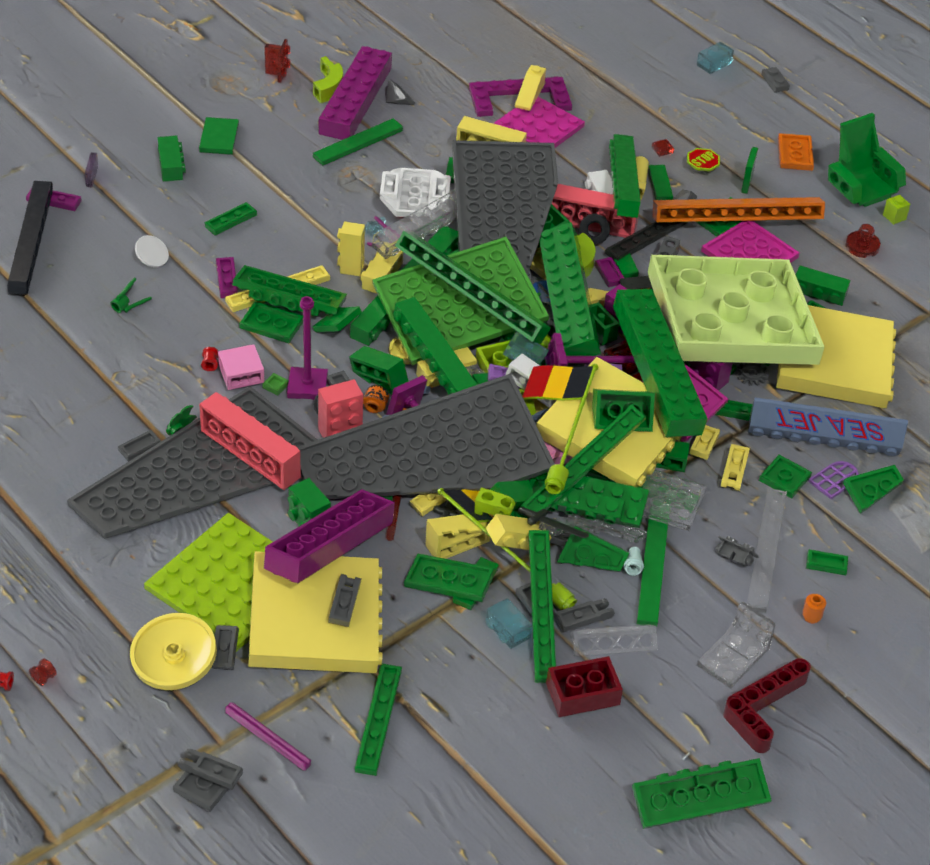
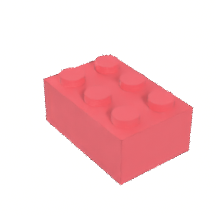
M355 379L318 389V430L323 438L363 425V393Z

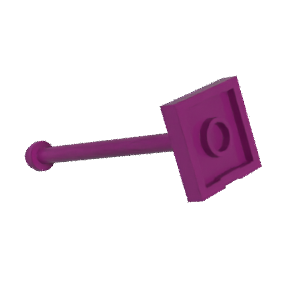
M309 296L303 297L300 301V308L303 309L304 367H290L287 398L315 400V397L318 395V389L327 386L328 369L311 368V309L314 307V301Z
M553 333L544 355L546 365L567 367L568 363H591L596 357L607 363H635L633 356H566L561 333Z
M422 375L394 388L386 414L392 415L402 411L403 408L409 409L420 405L427 379Z

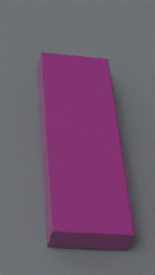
M31 189L26 195V201H29ZM53 190L50 206L76 211L82 201L81 196Z
M234 257L216 258L220 298L238 293V287L232 285L233 279L236 276Z

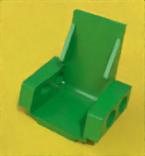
M873 113L840 123L839 161L828 165V181L852 204L858 203L859 206L863 205L864 207L891 198L892 194L897 193L900 187L906 185V169L885 149L879 146L875 127V114Z

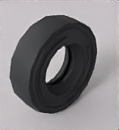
M589 214L581 221L579 232L580 234L585 233L593 241L594 245L601 244L609 236L610 225L602 215ZM596 222L600 224L601 232L599 235L592 236L589 234L588 226L591 223Z

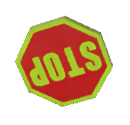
M695 148L687 153V164L696 170L712 171L720 166V155L711 149Z

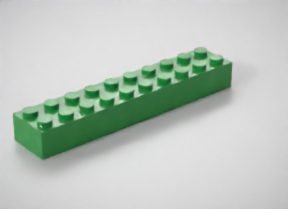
M572 222L544 230L539 241L556 333H561L566 356L599 355L601 350L579 241Z
M617 290L613 308L646 390L655 393L654 410L665 437L702 435L708 418L653 290Z

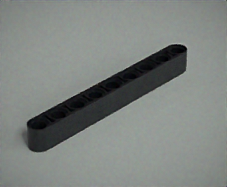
M34 180L8 279V294L28 295L52 198V181Z

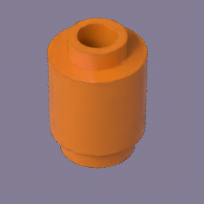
M810 594L806 597L802 614L808 623L815 624L822 619L826 607V600L823 596Z

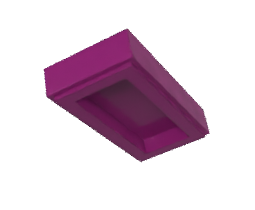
M612 257L595 260V266L607 286L619 285L620 278L624 277Z

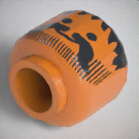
M379 385L370 386L363 397V406L371 413L382 412L385 410L390 397L388 391Z

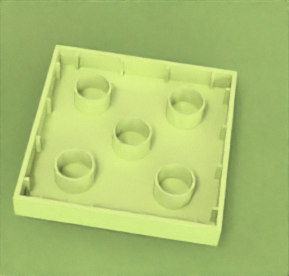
M651 255L648 267L649 279L683 361L820 364L825 347L790 260Z

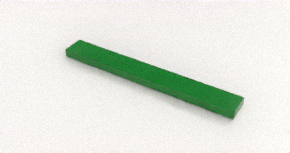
M633 405L629 406L564 466L568 469L569 475L564 489L559 494L549 493L544 484L521 507L535 512L541 509L548 510L646 420V416Z
M651 499L643 562L644 569L642 571L637 615L638 625L657 627L671 501Z
M529 530L535 683H546L548 668L556 667L549 530Z

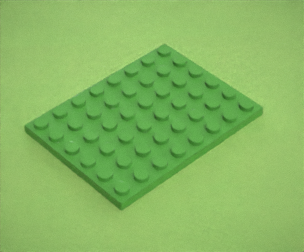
M507 236L447 255L542 322L549 320V315ZM421 264L372 280L373 286L411 365H415L423 359L417 348L413 347L407 334H404L400 324L394 320L393 312L395 303L412 297L417 299L453 351L516 331Z

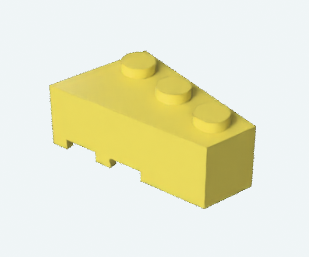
M464 514L427 519L425 546L434 557L447 559L490 542V537ZM481 522V523H480V524H482L485 528H486L487 525H488L486 522Z

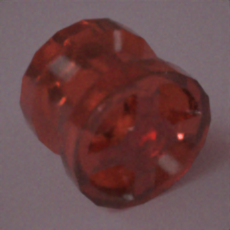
M45 658L41 659L37 666L29 669L30 676L40 686H44L49 678L57 675L53 664Z

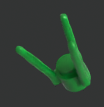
M133 278L122 292L110 302L111 307L117 313L122 311L127 313L130 309L152 299L149 296L131 305L128 304L130 301L125 294L134 285L133 283L136 281V278Z

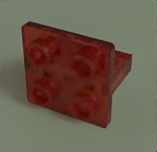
M284 39L282 46L267 43L265 45V74L278 75V83L282 82L283 77L286 78L287 68L290 67V59H288L290 45H288V39Z

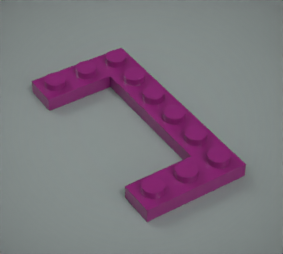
M563 77L545 78V85L540 93L550 92L555 106L565 111H572V103ZM524 79L470 82L469 90L477 117L493 116V108L489 96L519 94Z

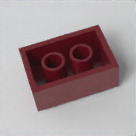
M609 656L548 668L546 685L559 717L621 704L623 689Z

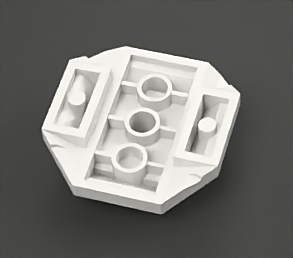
M397 168L390 172L384 171L382 173L380 200L388 207L394 217L432 220L440 210L449 204L451 176L443 175L436 170Z

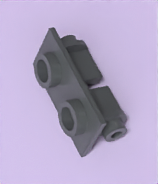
M718 536L722 541L715 548L718 555L731 559L735 553L736 555L733 560L744 566H751L754 561L753 557L759 558L754 551L755 548L746 543L743 545L738 544L737 540L729 536L726 538Z

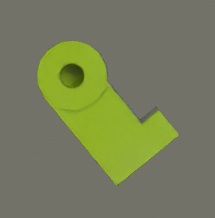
M481 487L475 499V514L483 515V513H488L491 515L501 514L510 516L514 509L515 501L507 495Z

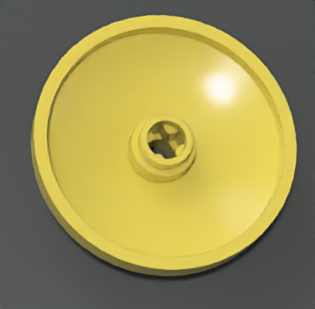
M170 613L149 621L138 631L131 644L130 659L136 675L145 684L161 690H177L196 683L208 673L216 658L217 645L211 628L202 619L186 613Z

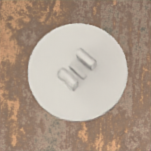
M150 235L142 236L135 244L136 255L145 265L158 268L167 262L169 257L168 249L157 237Z

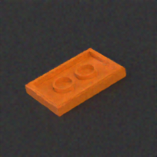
M779 133L780 168L813 171L814 160L811 136Z

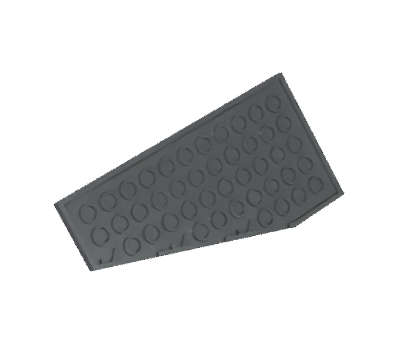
M452 140L459 252L507 236L528 276L558 186L554 143Z
M511 373L297 447L300 450L301 473L304 480L310 478L328 499L348 498L361 489L378 496L438 493L439 488H444V490L466 489L477 491L482 487L490 490L497 482L528 480L549 472L550 467L555 465Z
M251 386L229 399L230 402L241 407L244 412L255 417L264 426H268L274 433L282 436L291 445L299 447L318 440ZM198 418L69 498L67 503L71 509L106 539L267 487L274 483L201 431V421Z

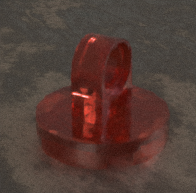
M862 224L858 231L851 232L847 236L845 246L849 248L851 254L866 258L867 255L875 256L879 252L881 243L879 238L874 235L875 230L872 225Z

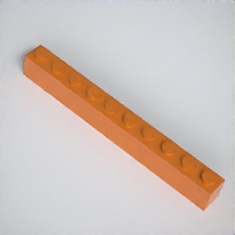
M820 197L653 200L652 217L656 222L824 219L825 202Z

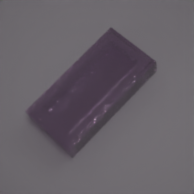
M91 152L85 170V183L87 187L93 188L98 170L97 153Z

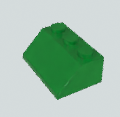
M593 389L592 411L594 429H605L629 406L633 405L646 416V420L634 431L653 432L655 393L649 391Z

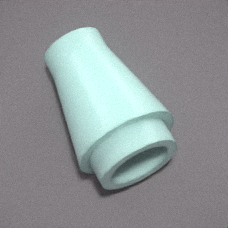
M631 547L624 563V569L629 575L636 576L644 569L640 549L638 547Z

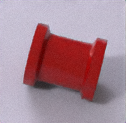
M206 347L203 349L202 356L204 359L201 362V367L205 371H215L218 367V349Z
M11 671L8 673L0 672V687L4 688L5 691H10L14 682V673Z

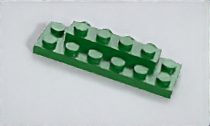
M246 265L234 277L232 284L241 290H250L249 297L256 301H266L271 305L287 307L292 311L303 312V309L300 308V301L303 297L309 296L314 301L311 316H318L321 311L327 314H337L347 296L346 293Z
M548 472L530 479V485L534 493L545 484ZM584 476L555 502L548 511H561L569 516L579 515L584 516L588 520L598 519L611 525L616 523L640 529L649 490Z
M760 758L737 763L724 761L719 763L717 767L712 768L710 765L698 767L697 771L692 772L689 769L677 771V775L669 776L668 773H663L655 776L656 779L632 784L643 829L772 802Z

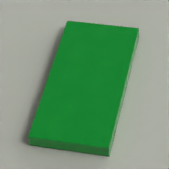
M418 553L404 581V586L483 602L494 577L495 568Z

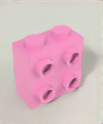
M254 344L218 351V365L228 390L264 383V368Z

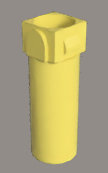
M638 156L636 157L640 200H642L646 188L649 161L645 157Z

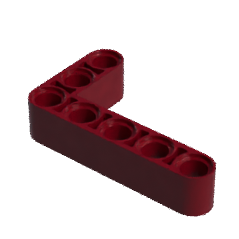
M795 659L727 698L723 713L724 718L754 751L758 753L768 752L774 736L772 728L757 712L807 683L811 665L806 659Z

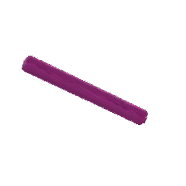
M230 702L226 706V714L300 769L305 771L310 767L311 759L238 705Z

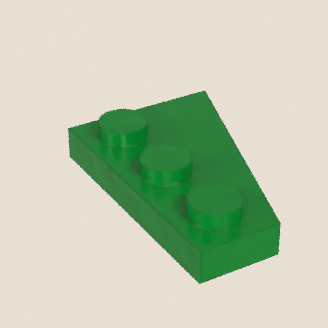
M891 465L845 478L843 484L861 514L900 486L904 479L896 465Z
M574 526V528L588 533L589 537L582 538L570 534L557 560L558 563H570L579 566L584 565L621 571L629 555L628 551Z

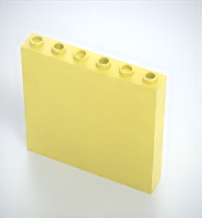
M808 305L825 347L820 364H778L776 388L887 408L888 402H892L894 391H891L894 385V378H891V376H893L895 366L892 365L895 360V353L892 352H894L896 341H893L896 336L894 321Z
M596 357L589 366L597 364L599 368L595 371L567 454L575 457L604 430L594 429L592 411L593 389L647 391L643 382ZM557 400L539 419L536 426L545 442L564 452L581 400ZM654 410L653 432L633 431L593 469L616 483L642 487L646 481V476L652 475L656 464L662 463L666 455L665 453L667 451L671 452L675 441H680L683 436L665 437Z
M255 551L248 667L377 673L378 665H382V652H379V647H382V635H379V630H382V618L379 617V613H382V600H379V596H382V584H379V579H382V567H379V559L340 556L301 582L294 583L289 581V579L274 575L272 572L265 570V552ZM341 574H345L353 579L355 577L362 578L349 627L328 622Z

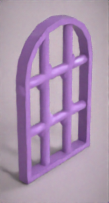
M836 461L811 477L808 482L828 498L833 499L846 490L845 486L841 488L838 484L854 473L856 475H859L857 468L849 462ZM836 465H844L841 468L834 467ZM846 467H849L853 470L849 474L845 475L841 472ZM831 468L835 471L829 476L823 474ZM836 474L843 477L837 482L830 480ZM819 476L824 478L819 483L813 481ZM827 481L832 484L827 489H823L820 486ZM836 487L838 489V491L832 495L828 493V491L832 488Z

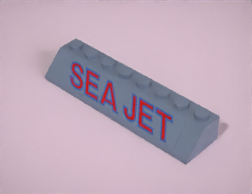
M755 397L750 412L748 433H752L755 436L767 435L774 439L787 438L794 442L807 441L813 445L827 444L833 448L840 446L847 447L849 450L860 449L866 450L868 453L880 452L888 456H896L900 454L903 448L908 420Z

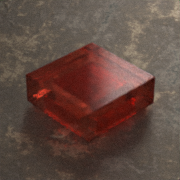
M667 139L652 142V148L659 157L674 153V147Z

